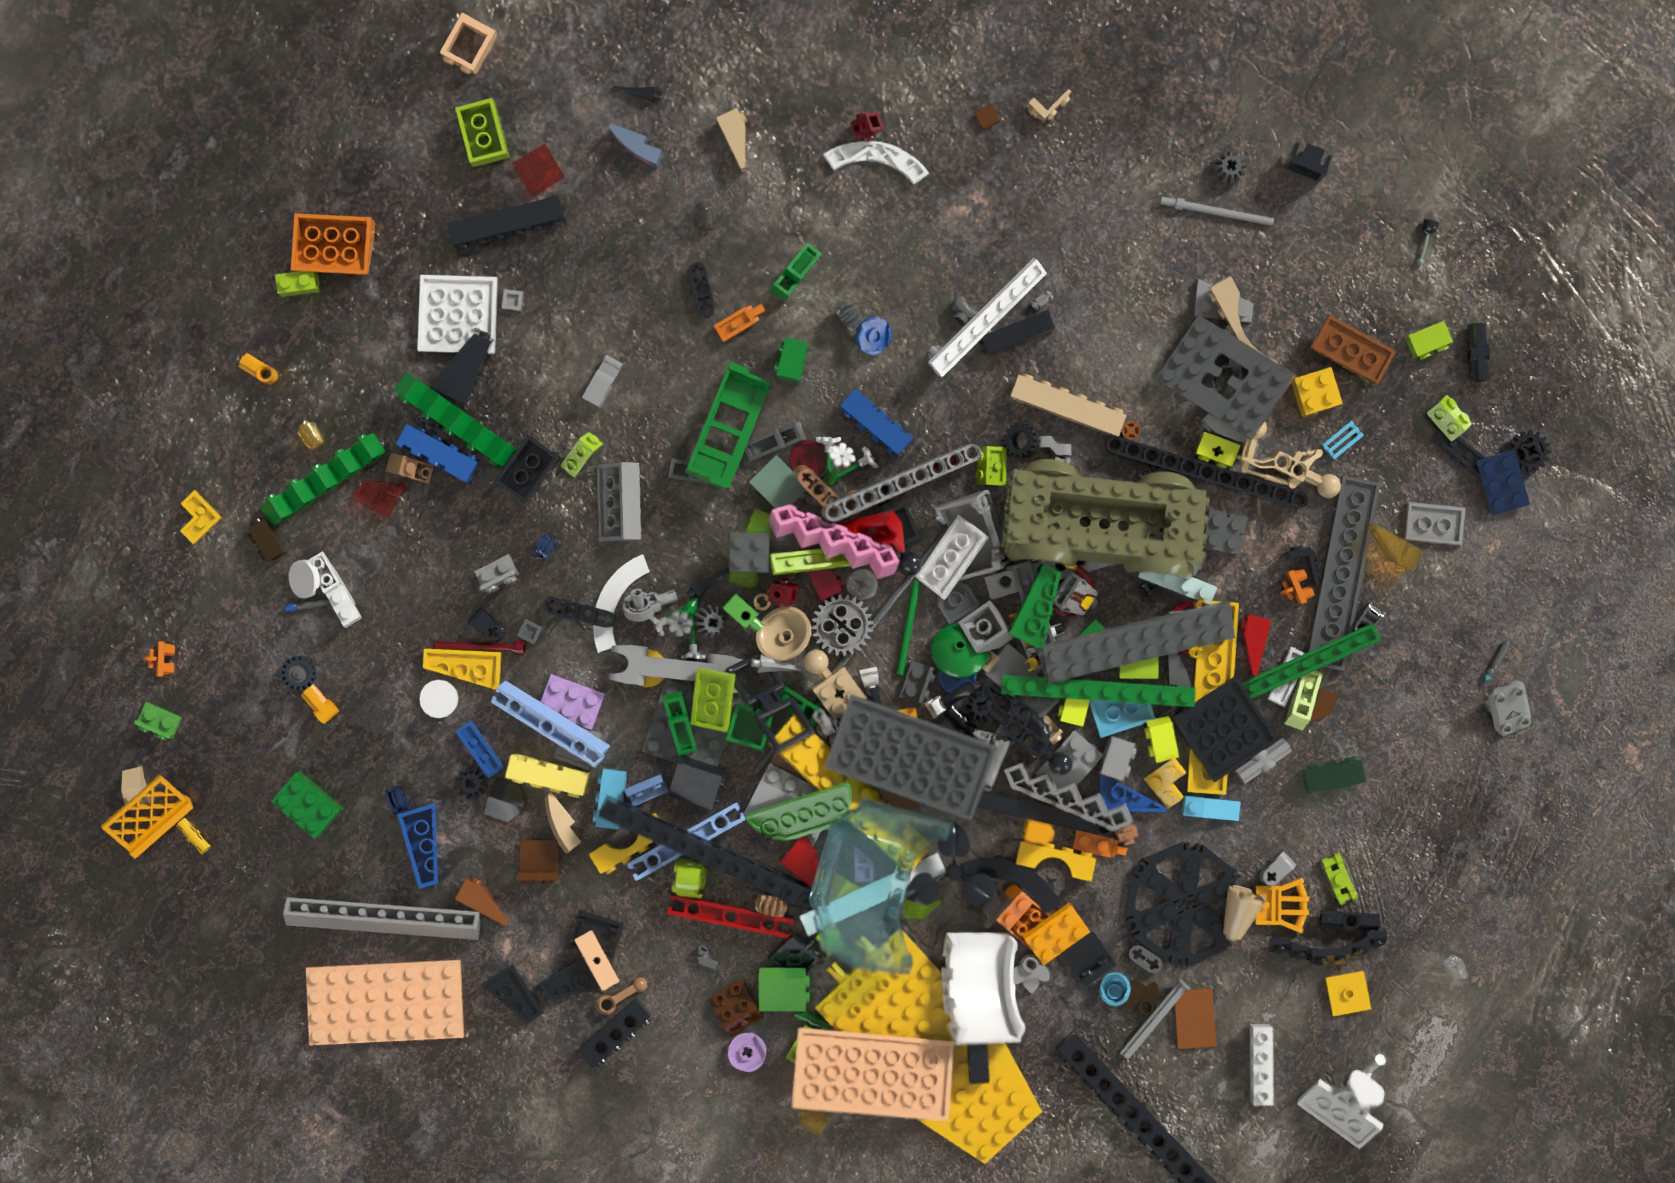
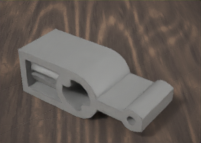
M606 355L582 398L601 408L623 364Z

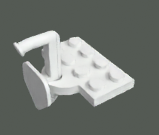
M1378 1054L1363 1068L1362 1072L1353 1071L1348 1080L1349 1087H1341L1335 1090L1319 1079L1298 1099L1297 1105L1360 1149L1381 1131L1383 1127L1381 1122L1369 1115L1370 1106H1379L1384 1098L1382 1087L1370 1079L1375 1069L1385 1064V1057Z

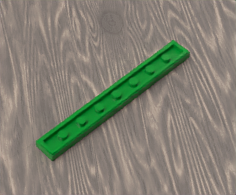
M1372 623L1248 679L1241 684L1250 698L1254 699L1381 641V638Z

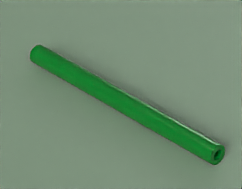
M913 580L896 671V674L904 675L921 582L919 580Z

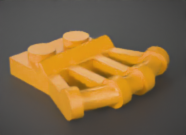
M1303 877L1280 886L1255 885V896L1259 893L1266 898L1264 906L1255 918V924L1282 925L1302 933L1304 930L1302 927L1307 915H1309V910H1307L1309 896H1307L1303 885ZM1296 886L1299 896H1281V891ZM1281 901H1300L1299 909H1281ZM1281 915H1299L1295 925L1281 920Z

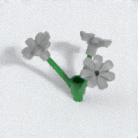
M695 596L685 606L668 617L664 616L659 620L653 616L649 618L653 623L652 627L657 630L659 637L665 635L663 626L666 624H672L669 630L671 632L677 630V636H682L683 631L688 634L691 630L689 652L686 655H682L681 660H706L705 655L697 652V645L695 644V625L693 622L695 621L694 614H696L695 611L699 599Z

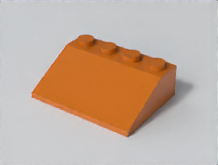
M294 213L291 271L368 275L374 243V220L371 217Z

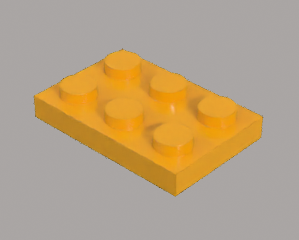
M1067 903L1022 937L1044 966L1090 933V931L1072 905Z

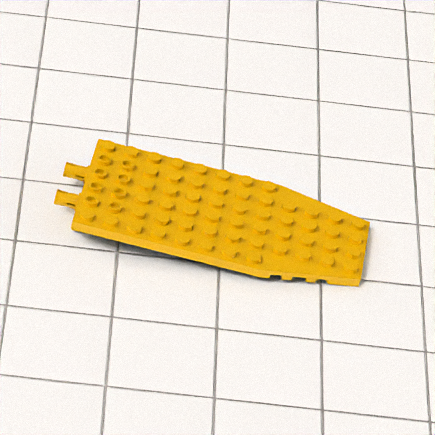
M901 928L888 940L884 939L875 948L862 935L860 940L863 944L859 940L854 944L866 956L846 974L835 961L831 963V966L836 971L830 965L826 968V971L834 977L837 983L828 990L829 994L815 1008L837 1032L954 1042L948 1121L918 1120L986 1164L1042 1112L1005 1042L988 1043L990 1083L970 1085L967 1043L956 1044L950 1032L948 1024L951 1023L949 1014H945L941 971Z

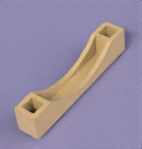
M1227 276L1208 287L1210 290L1208 295L1213 303H1217L1219 307L1217 312L1221 319H1226L1228 323L1226 328L1229 334L1234 335L1235 338L1257 350L1247 339L1241 327L1238 314L1240 292L1232 277Z

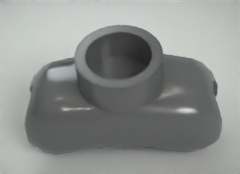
M957 296L952 302V310L956 313L953 318L960 326L964 327L978 313V311L967 304L963 296Z

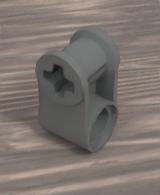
M1369 601L1354 621L1352 632L1358 630L1359 624L1364 626L1372 623L1374 626L1378 625L1386 613L1378 610Z

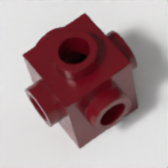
M878 112L860 113L856 115L855 120L850 122L856 140L864 139L865 141H870L876 138L875 135L884 130Z
M778 578L768 586V601L774 602V605L779 607L795 604L799 585L790 583L789 579Z

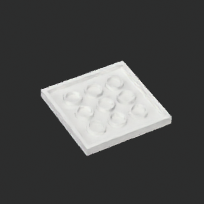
M420 275L418 352L458 353L476 331L480 332L482 330L491 334V338L494 339L488 354H495L498 278Z

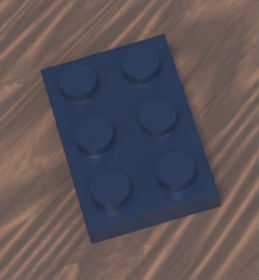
M1514 449L1476 460L1492 516L1530 505Z

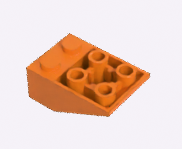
M1014 883L988 909V912L1031 951L1032 949L1022 936L1050 916Z

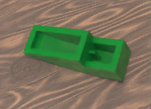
M807 242L785 268V271L773 284L770 291L786 302L813 268L822 253Z
M682 691L663 695V702L678 755L697 751Z

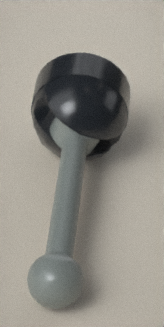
M1424 219L1422 229L1426 236L1420 258L1417 260L1419 266L1424 264L1423 258L1429 236L1437 231L1439 225L1437 221Z

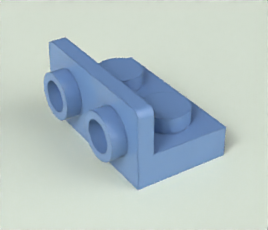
M662 774L625 789L627 797L629 796L633 806L668 792Z

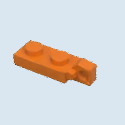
M762 304L755 308H752L751 305L745 306L715 324L714 328L724 343L759 321L758 316L766 311Z
M1076 830L1072 849L1109 858H1115L1116 854L1126 856L1127 848L1118 846V841L1114 840V838Z

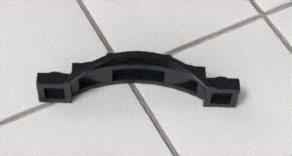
M1386 930L1369 931L1364 939L1356 943L1328 949L1312 948L1290 941V936L1270 938L1269 952L1282 954L1289 951L1290 958L1297 960L1305 959L1310 961V964H1316L1317 966H1323L1327 963L1341 965L1349 962L1352 956H1362L1367 953L1369 946L1378 948L1385 945L1388 937Z

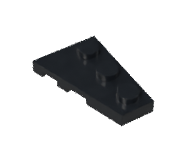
M584 957L539 983L548 1000L600 989Z

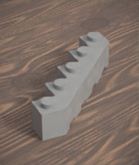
M1025 761L1004 770L1012 789L1026 793L1031 797L1052 804L1069 813L1071 812L1090 822L1102 825L1109 830L1115 831L1133 822L1126 803L1108 810L1101 793L1082 799L1075 782L1057 789L1050 771L1032 778Z

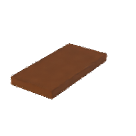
M1329 314L1309 348L1375 385L1379 384L1396 353L1390 347Z

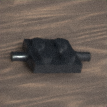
M792 933L768 955L767 961L776 968H806L807 973L822 959V954L813 949V946L819 941L815 938L816 936H812L810 940L805 942Z

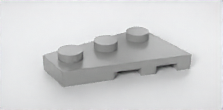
M1197 279L1194 318L1200 315L1205 319L1222 320L1217 312V309H1219L1217 303H1213L1208 295V292H1210L1208 287L1212 284ZM1239 297L1238 314L1240 322L1251 323L1253 303Z

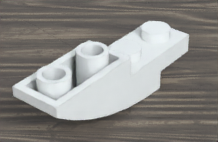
M322 551L309 559L312 562L310 564L318 570L319 586L329 599L343 627L347 628L362 619L353 598L324 552Z

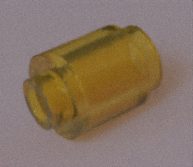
M305 421L298 426V435L311 450H315L325 442L323 435L313 422Z

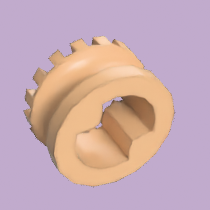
M760 593L755 596L754 605L758 610L763 611L770 607V601H768L766 607L762 608L757 603V599L761 596H764L765 600L768 601L769 596L767 594Z

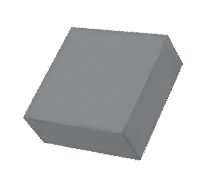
M504 289L502 309L522 311L524 292Z

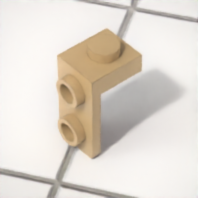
M1068 89L1048 110L1033 97L1028 103V112L1034 118L1038 117L1043 123L1047 119L1050 121L1058 113L1056 109L1060 105L1064 107L1070 101L1071 91Z

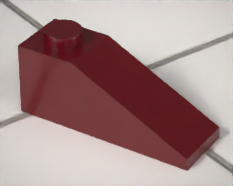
M801 546L798 547L799 551H805ZM831 570L808 571L821 601L842 592L841 588L844 587L840 576L836 577Z

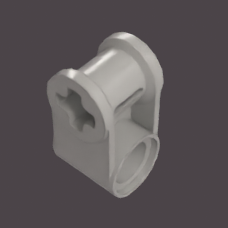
M1283 850L1280 851L1261 870L1259 874L1260 881L1266 885H1276L1295 868V862ZM1267 873H1273L1271 875L1272 880H1267Z

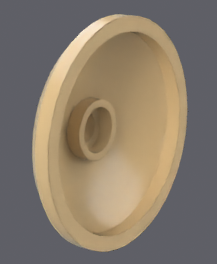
M786 606L768 613L761 621L764 624L763 627L756 633L757 646L766 657L776 661H786L796 657L806 648L811 637V624L808 617L801 610Z

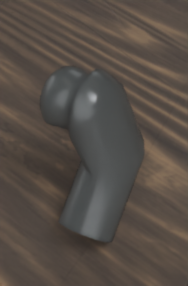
M698 946L695 950L698 963L715 971L718 961L709 958L706 946Z

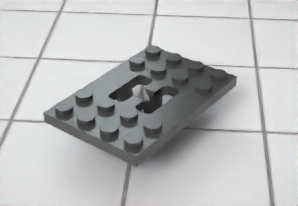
M1198 315L1155 379L1253 440L1296 375ZM1220 355H1224L1229 358V365L1218 367L1215 365V361ZM1242 367L1249 371L1245 379H1243L1241 374ZM1229 370L1237 372L1239 379L1231 376L1227 384L1233 387L1234 391L1223 393L1216 388V379L1222 372ZM1208 374L1212 375V388L1202 384L1203 379Z

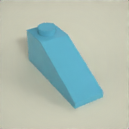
M1183 795L1182 815L1239 821L1241 803L1239 801Z

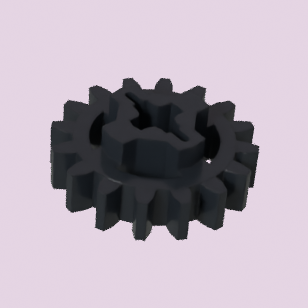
M1529 430L1527 434L1525 431L1520 432V436H1514L1516 442L1511 441L1509 443L1513 448L1508 449V451L1515 450L1520 470L1526 468V472H1531L1533 468L1534 471H1538V465L1544 467L1545 463L1543 461L1550 460L1546 456L1551 453L1550 450H1547L1550 443L1545 444L1546 436L1540 438V432H1536L1534 435L1533 430ZM1524 439H1530L1527 444L1521 443ZM1531 448L1530 451L1532 452V454L1528 455L1529 451L1526 449ZM1532 458L1535 459V460H1536V459L1538 460V461H1537L1536 463H1534V464H1529V462H1531Z

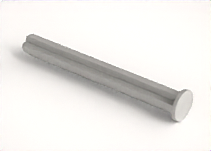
M1177 979L1178 983L1122 1048L1120 1054L1124 1058L1129 1059L1184 992L1187 989L1190 990L1189 985L1183 980Z

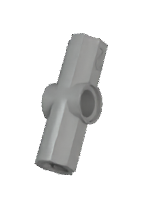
M1280 738L1277 742L1238 767L1235 772L1240 780L1246 784L1260 773H1265L1274 767L1277 761L1284 758L1292 750L1284 738Z

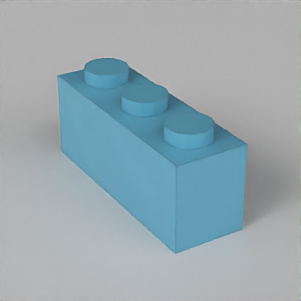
M604 768L603 772H599L598 784H601L600 792H596L595 803H598V810H594L593 822H596L595 827L620 829V826L598 817L606 795L624 801L627 771Z

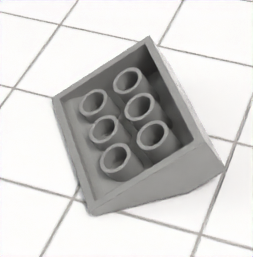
M770 762L744 814L746 815L749 812L817 792L818 790L809 782ZM821 831L809 834L808 839L812 847Z

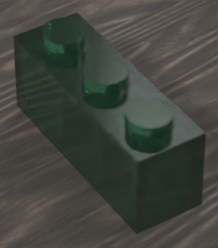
M1355 756L1344 758V762L1337 763L1336 760L1327 761L1325 766L1318 767V764L1307 765V769L1301 770L1305 790L1309 794L1366 782L1362 759H1356Z

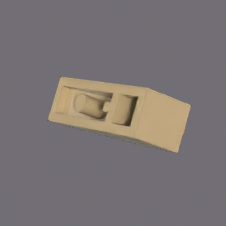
M735 108L716 119L741 172H744L746 163L745 123L747 120L744 113H739L738 109Z

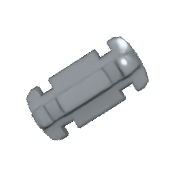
M1046 291L1045 294H1041L1034 302L1031 301L1030 304L1037 311L1039 307L1041 308L1049 303V300H1053V295L1050 291Z

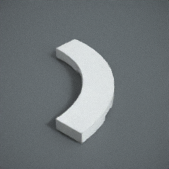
M857 141L840 145L823 154L834 171L850 163L874 161L897 169L913 185L929 175V172L916 158L898 147L883 142Z
M643 554L625 563L611 576L598 598L596 608L614 613L624 591L638 578L650 573ZM598 611L597 619L604 620L605 625L607 622H611L609 614L606 617L599 616L600 611ZM593 625L598 653L616 646L613 627L604 628Z

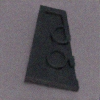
M514 964L480 985L526 1023L531 1022L544 1013Z

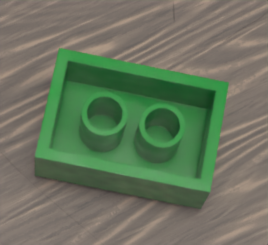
M301 771L296 772L271 801L314 839L320 838L344 810L342 806Z

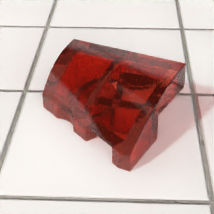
M363 480L354 494V499L358 503L389 518L406 487V483Z

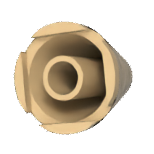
M1237 885L1229 886L1223 927V933L1226 935L1225 938L1234 942L1242 939L1266 902V898L1258 893L1255 896L1252 893L1253 890Z

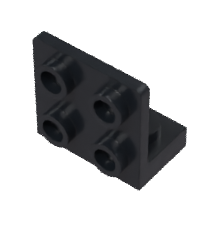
M1093 931L1062 952L1085 987L1117 966Z

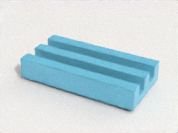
M1350 421L1323 443L1322 447L1334 460L1363 437L1364 434L1359 431V428L1354 425L1353 421ZM1349 427L1352 428V430L1347 435L1340 439L1331 448L1327 446L1338 436H1340L1344 431H1346ZM1354 433L1357 434L1355 438L1335 454L1332 452Z

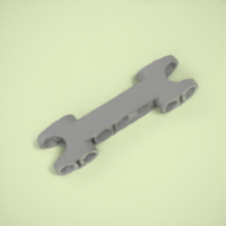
M618 645L612 646L611 652L623 654L628 660V666L621 673H609L608 679L635 685H644L645 676L696 681V672L699 667L725 672L726 668L743 659L709 653L707 655V663L647 657L648 647Z

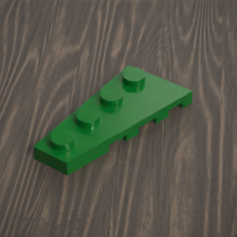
M1045 564L1041 565L1008 634L1042 650L1041 645H1045V637L1048 633L1050 615H1052L1054 597H1056L1061 572Z

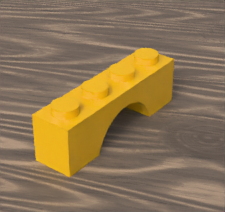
M638 835L635 843L628 848L618 849L606 843L591 852L589 856L600 874L603 872L609 874L617 869L615 865L619 862L625 864L633 859L631 855L638 851L641 854L648 850V844L653 841Z
M1020 840L1015 862L1018 865L1035 868L1042 860L1056 857L1066 862L1072 877L1092 881L1096 858L1092 857V853L1081 851V854L1073 853L1074 849L1062 847V850L1056 849L1054 844L1038 845L1036 842Z

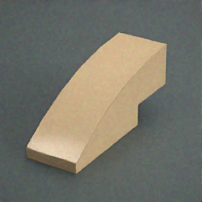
M550 792L545 797L548 821L556 840L565 854H567L581 841L570 828L575 821Z

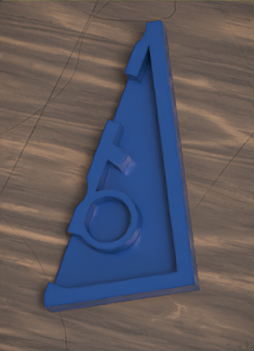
M1099 774V793H1101L1108 810L1126 803L1129 812H1166L1167 808L1103 774Z

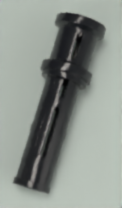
M956 703L951 705L943 716L951 719L955 723L956 728H962L973 738V732L980 729L969 720L967 714H964L956 707Z

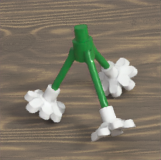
M816 437L817 442L825 445V452H827L826 476L823 480L829 488L831 485H834L835 481L859 466L863 467L869 464L875 469L879 468L873 461L875 458L871 455L869 448L864 446L862 448L864 457L848 469L837 473L836 471L841 464L847 467L850 465L849 462L855 460V456L851 455L853 450L851 448L845 449L846 445L844 443H840L839 448L832 446L841 441V437ZM831 459L835 460L833 469H831Z

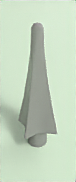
M763 655L760 656L759 660H751V667H758L757 673L802 671L800 666L776 661Z

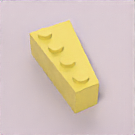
M512 754L505 777L512 779L516 783L523 784V782L531 783L530 786L540 789L544 786L548 787L551 792L560 793L564 791L568 792V796L579 798V795L583 796L585 794L590 773L520 754Z

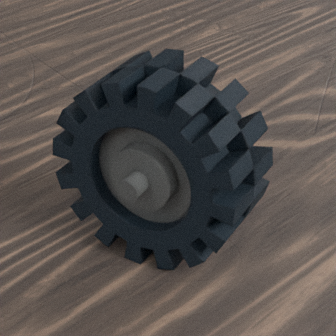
M294 656L284 663L281 677L287 687L293 690H304L315 681L316 668L307 657Z

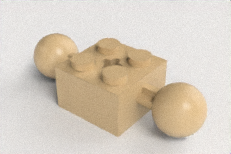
M811 650L806 654L804 658L806 670L812 674H818L821 678L810 688L832 718L838 719L844 714L851 694L866 699L842 665L830 672L827 668L828 657L823 651ZM836 689L842 690L839 697L834 696L836 695Z

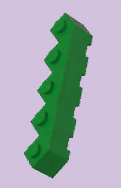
M407 372L393 390L399 395L397 399L406 405L410 402L422 411L420 415L427 420L431 418L444 426L443 431L450 436L456 434L467 442L465 446L473 452L476 449L489 457L488 462L496 468L498 465L504 468L517 450Z
M375 434L359 436L355 439L356 443L351 448L345 451L340 449L333 454V458L328 463L322 466L317 464L310 469L311 473L306 478L299 481L294 479L287 484L288 488L283 493L276 496L271 494L264 499L265 503L260 508L271 525L275 526L288 520L293 516V513L306 508L315 502L316 498L323 494L326 495L338 487V484L342 481L350 479L361 472V469L366 465L376 462L386 451Z

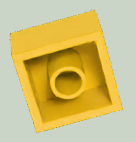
M1331 367L1294 378L1291 382L1302 417L1343 404Z

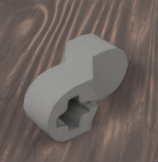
M1051 436L1038 437L1041 440L1038 443L1039 449H1049L1054 456H1071V444H1057Z

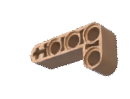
M799 465L795 468L794 478L822 507L826 505L827 500L833 497V501L839 499L807 466ZM803 473H805L810 478L809 481L803 478ZM820 484V490L814 492V487ZM851 490L846 495L856 492L857 490ZM863 495V500L867 503V500ZM850 499L847 500L845 505L850 510L853 507V503ZM833 507L829 508L828 513L832 517H834L836 511ZM861 511L837 521L841 523L853 520Z

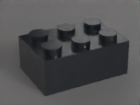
M527 435L494 481L528 505L561 458L530 435Z

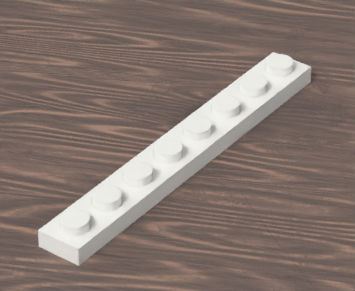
M1033 258L928 362L938 376L943 377L1047 274L1037 259Z

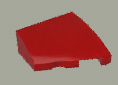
M805 835L799 838L780 863L810 887L822 873L824 867L821 861L818 860L817 852L808 839L809 835Z

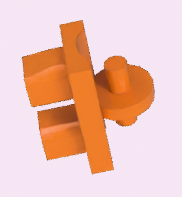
M1304 569L1291 570L1285 573L1291 587H1289L1287 581L1283 582L1282 585L1285 590L1280 592L1281 595L1287 594L1288 599L1292 600L1294 599L1293 591L1298 605L1306 603L1307 599L1315 595L1311 586L1301 589L1299 582L1308 579Z
M157 642L156 657H154L155 649H149L148 657L143 656L142 660H148V668H154V661H156V676L174 673V663H164V655L174 656L175 645Z

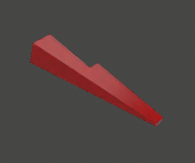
M893 511L837 523L847 528L849 532L868 536L873 539L872 541L881 545L883 543L890 545L892 549H898V553H903L905 550L902 522Z

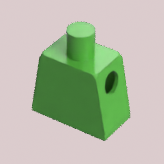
M736 593L722 606L745 629L749 626L757 633L764 625L756 618L758 613ZM744 611L749 614L747 619L741 616Z

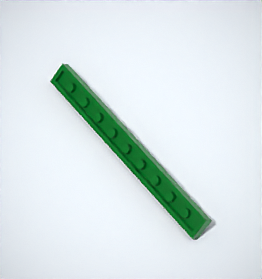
M1002 675L1001 694L1195 707L1196 688L1073 679L1049 683L1047 678Z

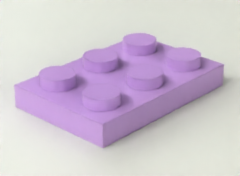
M551 674L541 703L576 725L592 730L605 694Z

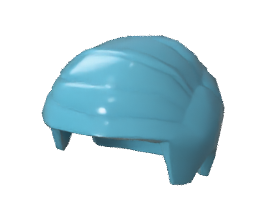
M1118 972L1105 975L1099 988L1103 1001L1110 1006H1119L1126 1002L1131 991L1128 978Z

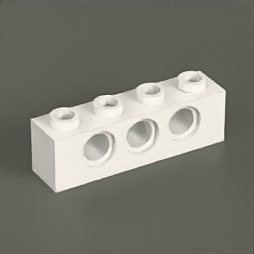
M1250 1024V1102L1253 1105H1273V1027L1269 1024Z

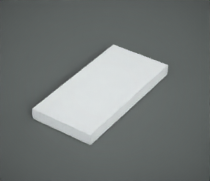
M958 514L915 578L942 599H946L989 536Z

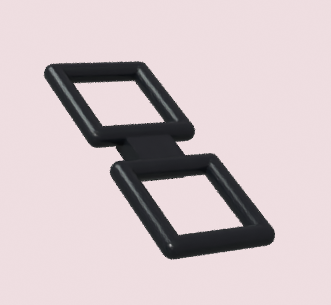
M760 651L726 668L725 673L735 674V672L751 665L752 659L759 660L761 655H765ZM769 671L776 684L749 697L735 675L734 688L745 705L750 706L759 702L763 708V711L757 713L754 719L775 752L779 753L815 734V729L795 698L789 697L783 701L777 692L785 688V683L777 671ZM791 706L805 731L779 744L764 719Z

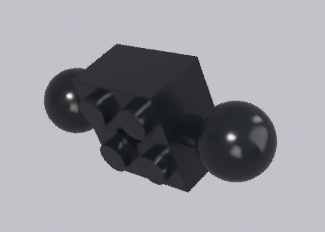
M882 485L880 489L883 495L888 491L886 485ZM893 497L876 505H880L881 513L893 511L902 522L905 550L903 553H899L898 568L905 576H915L922 569V560L918 554L911 552L909 544L921 540V537L907 503L893 508L891 504Z

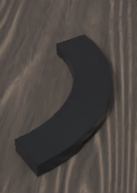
M979 858L960 864L965 878L969 882L973 875L983 873L990 878L1005 879L1020 885L1032 894L1044 912L1062 905L1058 895L1049 883L1037 872L1027 866L1018 865L1015 861L1002 858Z

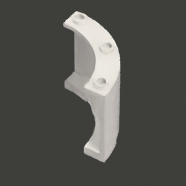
M1010 932L946 934L943 956L946 957V966L942 968V994L945 1014H949L951 1020L948 1026L956 1044L1020 1042L1025 1026L1017 1009L1014 994L1015 984L1013 983L1014 957L1018 945Z

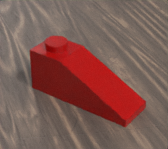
M1247 614L1246 618H1242L1240 628L1242 629V638L1250 675L1257 676L1272 620Z

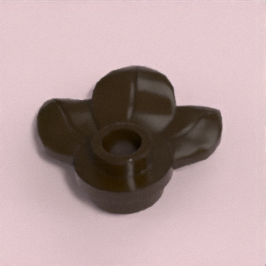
M1132 980L1130 995L1126 1002H1124V1005L1129 1010L1137 1011L1141 1016H1150L1155 1010V1002L1159 998L1158 985L1156 982H1152L1145 987L1141 982ZM1144 1003L1149 1005L1147 1010L1142 1009Z

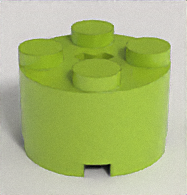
M683 857L680 858V861H675L674 873L677 874L676 880H673L672 892H676L677 896L701 898L703 894H699L700 889L704 890L706 882V868L703 867V863L692 858Z

